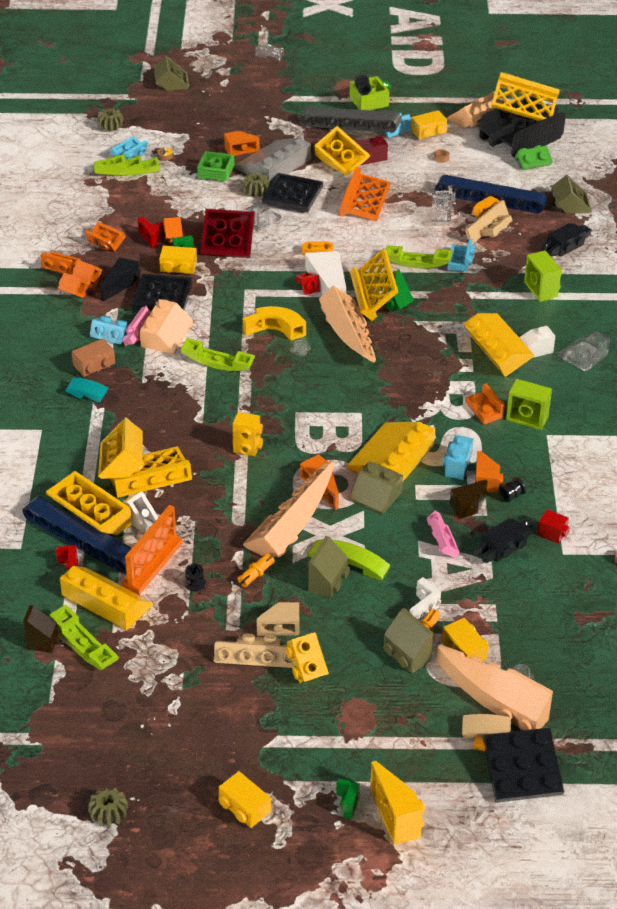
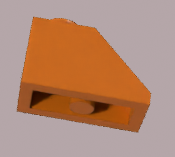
M241 131L224 133L225 148L228 154L235 156L259 151L258 136Z
M180 217L164 218L163 232L165 241L172 243V238L183 237Z
M477 451L475 482L487 480V492L498 493L499 485H503V474L500 473V465L482 451Z

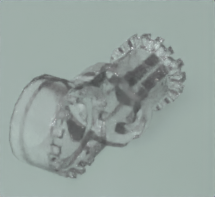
M260 44V46L257 45L255 48V55L259 58L271 56L280 61L283 57L282 55H284L282 54L284 53L283 48L273 47L272 44L264 46V44L261 46Z

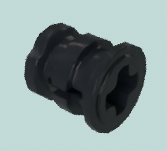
M365 75L358 76L354 82L358 92L361 95H368L371 92L369 78Z
M514 477L512 481L506 483V486L500 487V494L507 502L526 493V487L518 477Z
M200 564L188 565L185 569L186 588L190 591L202 590L205 587L204 569Z

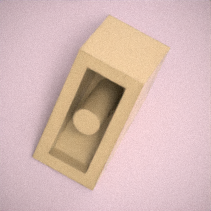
M278 602L257 618V636L299 635V602Z

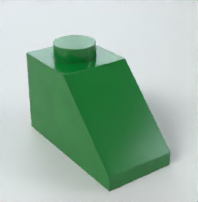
M400 269L393 271L398 293L385 303L389 312L400 310L414 301Z

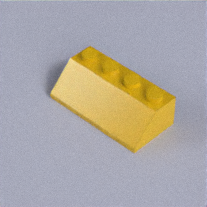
M477 313L463 323L470 337L505 377L534 357L531 350L497 313Z
M126 417L100 443L98 477L101 479L127 478L133 473L139 472L143 466V431Z
M76 471L46 491L49 497L101 532L118 535L132 525L130 507Z
M72 566L60 577L62 596L126 631L153 605V602L86 567Z

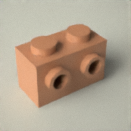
M104 339L90 343L72 351L73 366L84 377L115 364L114 349Z

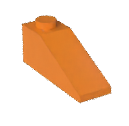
M318 454L300 463V478L305 481L321 465L329 462ZM332 472L322 498L336 510L339 505V493Z

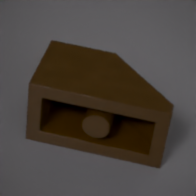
M487 480L451 489L450 505L460 519L478 514L487 495Z
M29 605L23 620L27 650L52 653L55 645H58L60 641V632H57L56 622L35 606Z

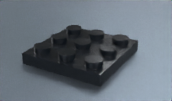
M278 173L262 197V204L308 213L323 188V181Z
M142 273L132 302V310L140 311L142 307L147 306L149 311L152 312L158 300L161 299L176 302L185 311L193 278Z
M550 728L483 736L496 803L564 794Z

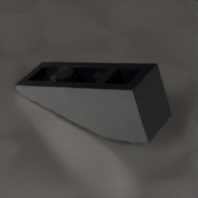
M118 258L100 286L101 301L108 300L134 284L141 274L138 261Z

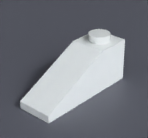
M548 326L531 329L519 337L531 350L534 357L550 354L554 351L555 335Z

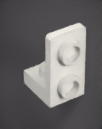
M424 577L417 581L416 596L421 601L410 609V613L420 621L424 619L430 609L436 610L441 603V589Z

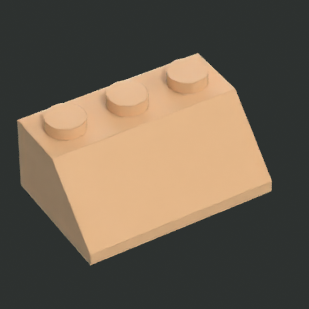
M495 91L450 115L448 119L463 128L468 126L472 128L480 124L479 120H481L482 115L495 109L491 107ZM500 99L496 100V103L502 104Z
M159 299L140 329L141 347L175 354L193 324V319L176 302Z

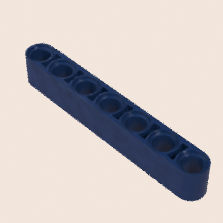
M442 175L435 187L436 192L442 196L473 202H480L489 196H493L499 201L504 200L506 208L531 213H541L547 201V197L540 192L450 175Z
M36 497L22 509V513L28 521L65 542L76 545V548L118 572H127L125 555L132 547L99 531L87 522L42 497Z

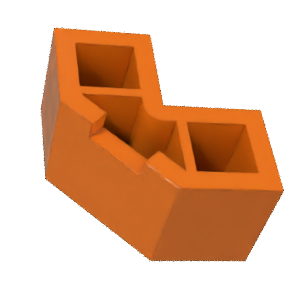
M77 260L73 267L72 275L63 273L59 280L58 289L84 298L87 295L86 291L89 288L93 289L97 285L102 269Z

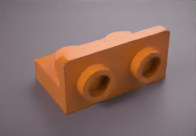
M487 383L482 385V392L466 397L465 403L483 424L503 419L505 404Z

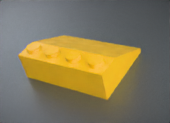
M385 422L349 462L347 469L359 473L371 461L402 474L404 481L434 446L435 428L421 422Z

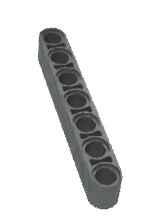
M307 107L299 117V121L306 127L335 128L338 126L340 129L394 132L400 125L402 117L397 112Z

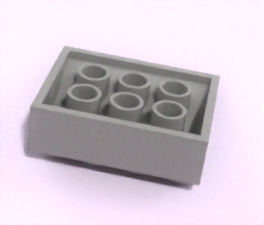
M300 138L275 140L235 164L234 168L247 175L249 173L255 174V172L267 175L271 185L278 173L289 174L311 160V143Z

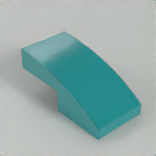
M73 377L65 391L81 400L83 396H86L100 404L109 388L95 381Z

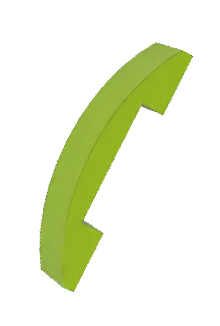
M387 245L385 248L389 261L405 267L422 269L448 264L453 254V250L436 249L434 254L403 252V246Z
M186 338L181 347V352L194 361L208 367L226 371L248 370L255 359V355L240 351L234 356L203 348L204 342Z
M323 539L314 542L307 556L313 557ZM333 540L348 557V564L362 568L363 575L380 581L383 580L390 568V564L360 546L340 540Z
M67 605L49 614V618L56 622L57 630L65 641L95 668L103 670L119 659V656L106 644L101 645L79 623V617Z

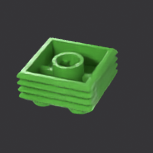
M205 151L197 166V177L204 180L216 179L219 182L227 181L235 164L234 155Z

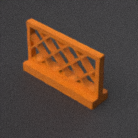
M355 167L341 202L339 215L345 217L346 213L377 221L391 182L362 174L361 168Z
M169 505L125 555L127 577L122 581V586L138 595L144 591L183 544L182 538L176 536L174 506Z

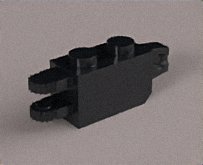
M569 223L549 233L548 239L542 244L541 250L549 251L548 253L551 257L556 255L561 257L584 245L585 239L591 235L592 229L586 225L577 226L574 223Z
M507 519L483 533L481 543L475 547L473 553L476 556L484 554L482 561L485 564L493 560L498 562L503 558H507L518 549L525 547L527 538L535 532L536 526L528 519L520 523L515 519Z

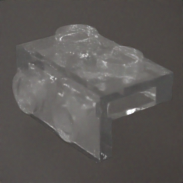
M448 186V191H432L431 222L451 221V215H454L452 202H455V192H452V186Z

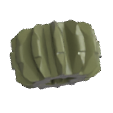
M115 108L103 109L98 114L97 123L101 130H118V128L122 127L123 116L120 110H115Z
M256 172L255 174L249 173V175H246L242 182L243 191H245V194H249L250 197L263 196L270 186L267 175L257 174Z
M106 786L104 791L97 789L96 795H91L88 812L93 822L98 821L100 827L105 823L111 827L113 822L119 824L121 819L126 818L128 801H126L124 793L118 792L116 787L113 790H109Z

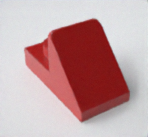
M144 216L139 217L138 232L152 249L156 248L163 236V222L151 224Z

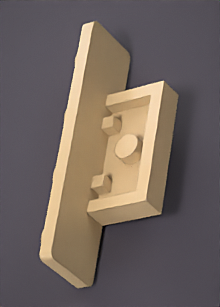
M500 200L465 229L468 240L473 239L472 244L482 236H489L490 238L497 236L498 232L507 228V225L513 221L511 215H508L504 200Z
M243 634L238 637L237 642H215V663L294 667L292 659H289L287 656L286 646L281 645V639L273 635L255 637L253 634Z

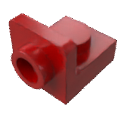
M307 272L295 275L296 282L302 285L303 294L307 295L320 291L318 274Z
M76 545L56 547L58 564L65 563V570L70 569L72 566H78Z

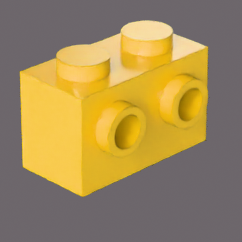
M439 110L411 117V131L418 139L446 133L447 118Z
M162 247L160 254L161 272L194 274L197 264L196 248Z
M243 412L237 413L233 422L234 453L256 456L258 449L262 448L263 438H260L263 424H260L259 415Z
M465 618L443 627L442 642L446 647L461 651L468 658L475 656L480 658L481 662L487 660L488 642L477 633L475 627Z
M315 632L286 642L287 656L289 659H292L294 665L292 672L299 683L329 674Z
M240 771L219 786V802L221 806L233 812L241 823L247 824L250 828L271 813V797Z

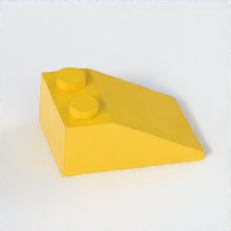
M338 126L314 145L315 155L323 163L346 176H349L355 167H359L370 157L363 148Z
M377 761L371 762L370 792L394 845L421 838V828L424 827L422 815L425 813L423 801L421 799L418 800L413 789Z

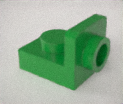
M190 235L172 238L171 246L194 248L193 237Z
M339 778L336 783V794L341 797L340 807H343V817L352 819L360 799V783Z

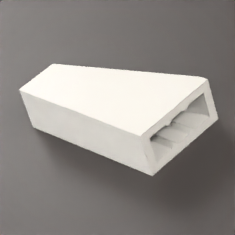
M339 251L305 253V268L308 272L318 274L322 294L333 285L346 293Z

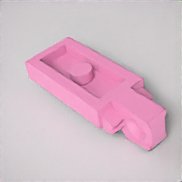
M147 306L140 309L126 330L128 334L122 340L125 346L133 345L140 341V329L151 313Z
M434 510L426 518L428 525L432 527V534L439 544L438 549L444 555L448 554L455 558L460 552L449 526L444 523L441 514Z

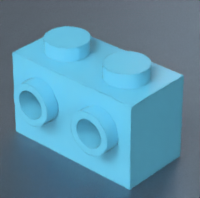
M455 435L453 442H449L448 454H445L443 458L445 477L464 480L472 457L474 438Z

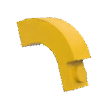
M261 307L255 309V314L243 317V332L245 335H249L266 329H274L283 332L292 341L306 336V321L298 313L287 308Z

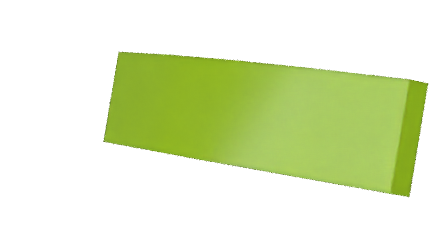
M123 154L93 162L95 173L138 175L161 171L158 157L142 161L141 156L125 159Z

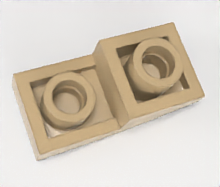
M493 714L463 715L462 735L465 739L475 738L476 735L483 737L488 734L511 732L510 717Z

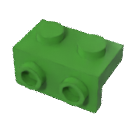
M539 145L531 149L522 148L514 157L515 160H519L522 170L549 166L553 163L548 146L541 147Z

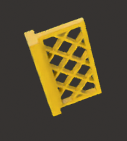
M501 72L491 107L542 121L546 119V117L541 115L544 111L547 112L549 117L553 116L560 90ZM501 87L507 89L508 91L502 93V91L499 88ZM514 92L521 93L523 96L517 98ZM511 94L513 100L508 101L505 96ZM529 97L537 98V100L532 102ZM502 98L505 103L499 104L496 103V100ZM526 99L529 104L523 106L520 100ZM544 101L551 102L552 105L546 106ZM516 102L519 108H513L511 104ZM538 103H540L543 107L540 110H538L535 106ZM531 107L534 112H527L526 108Z
M384 248L360 269L354 266L350 270L360 312L371 321L377 318L376 311L398 293L389 257Z
M177 446L143 454L142 465L151 466L149 469L142 466L139 472L133 473L130 477L110 478L115 488V494L119 498L141 491L192 480L189 460H185Z

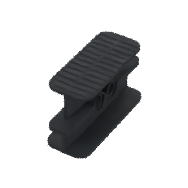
M529 97L532 102L537 100V98ZM526 99L520 100L523 106L529 104ZM516 102L511 104L513 108H519ZM540 104L535 105L538 110L543 108ZM556 105L553 116L549 117L546 111L541 113L543 117H546L542 121L495 108L482 115L479 137L482 140L489 138V145L492 147L503 142L512 147L511 156L514 158L522 148L531 149L539 145L542 147L560 139L564 133L566 116L562 112L558 113ZM531 107L526 108L527 112H534Z

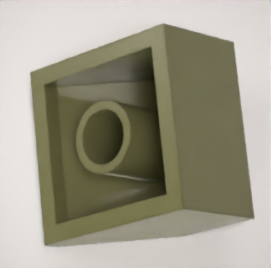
M166 55L154 66L155 82L160 88L163 87L167 91L189 88L187 72Z
M567 174L552 185L553 196L556 200L555 205L559 210H564L566 213L592 212L587 192Z
M369 461L359 472L349 496V501L383 515L402 493L403 475Z
M325 536L309 561L308 591L331 599L334 593L340 590L343 578L346 579L348 577L350 567H348V557L328 536Z
M403 608L384 634L383 649L388 655L395 658L401 667L406 668L412 674L431 662L433 632Z

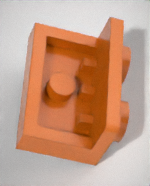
M100 222L95 225L92 231L85 230L84 232L91 244H98L103 249L114 252L126 237L123 232Z
M52 251L49 254L42 253L40 255L42 268L69 275L73 274V267L77 260L81 261L80 258Z

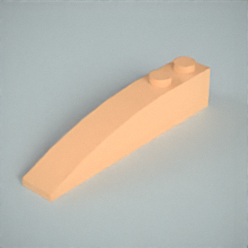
M333 285L319 298L322 305L321 309L326 314L327 322L351 349L374 363L376 358L373 347L370 346L372 342L367 336L369 330L365 328L367 322L360 312L356 299Z
M333 461L321 465L304 481L306 485L296 489L291 494L292 498L278 506L280 511L274 515L270 514L243 543L244 547L261 556L269 553L271 556L268 559L272 557L279 558L287 551L286 547L298 539L297 535L307 524L321 501L335 465Z
M443 645L437 647V663L466 693L494 714L510 717L511 723L522 731L541 729L549 720L552 690L513 669L508 668L505 671L500 669L498 664L491 662L488 665L482 663L478 657H465L463 652Z

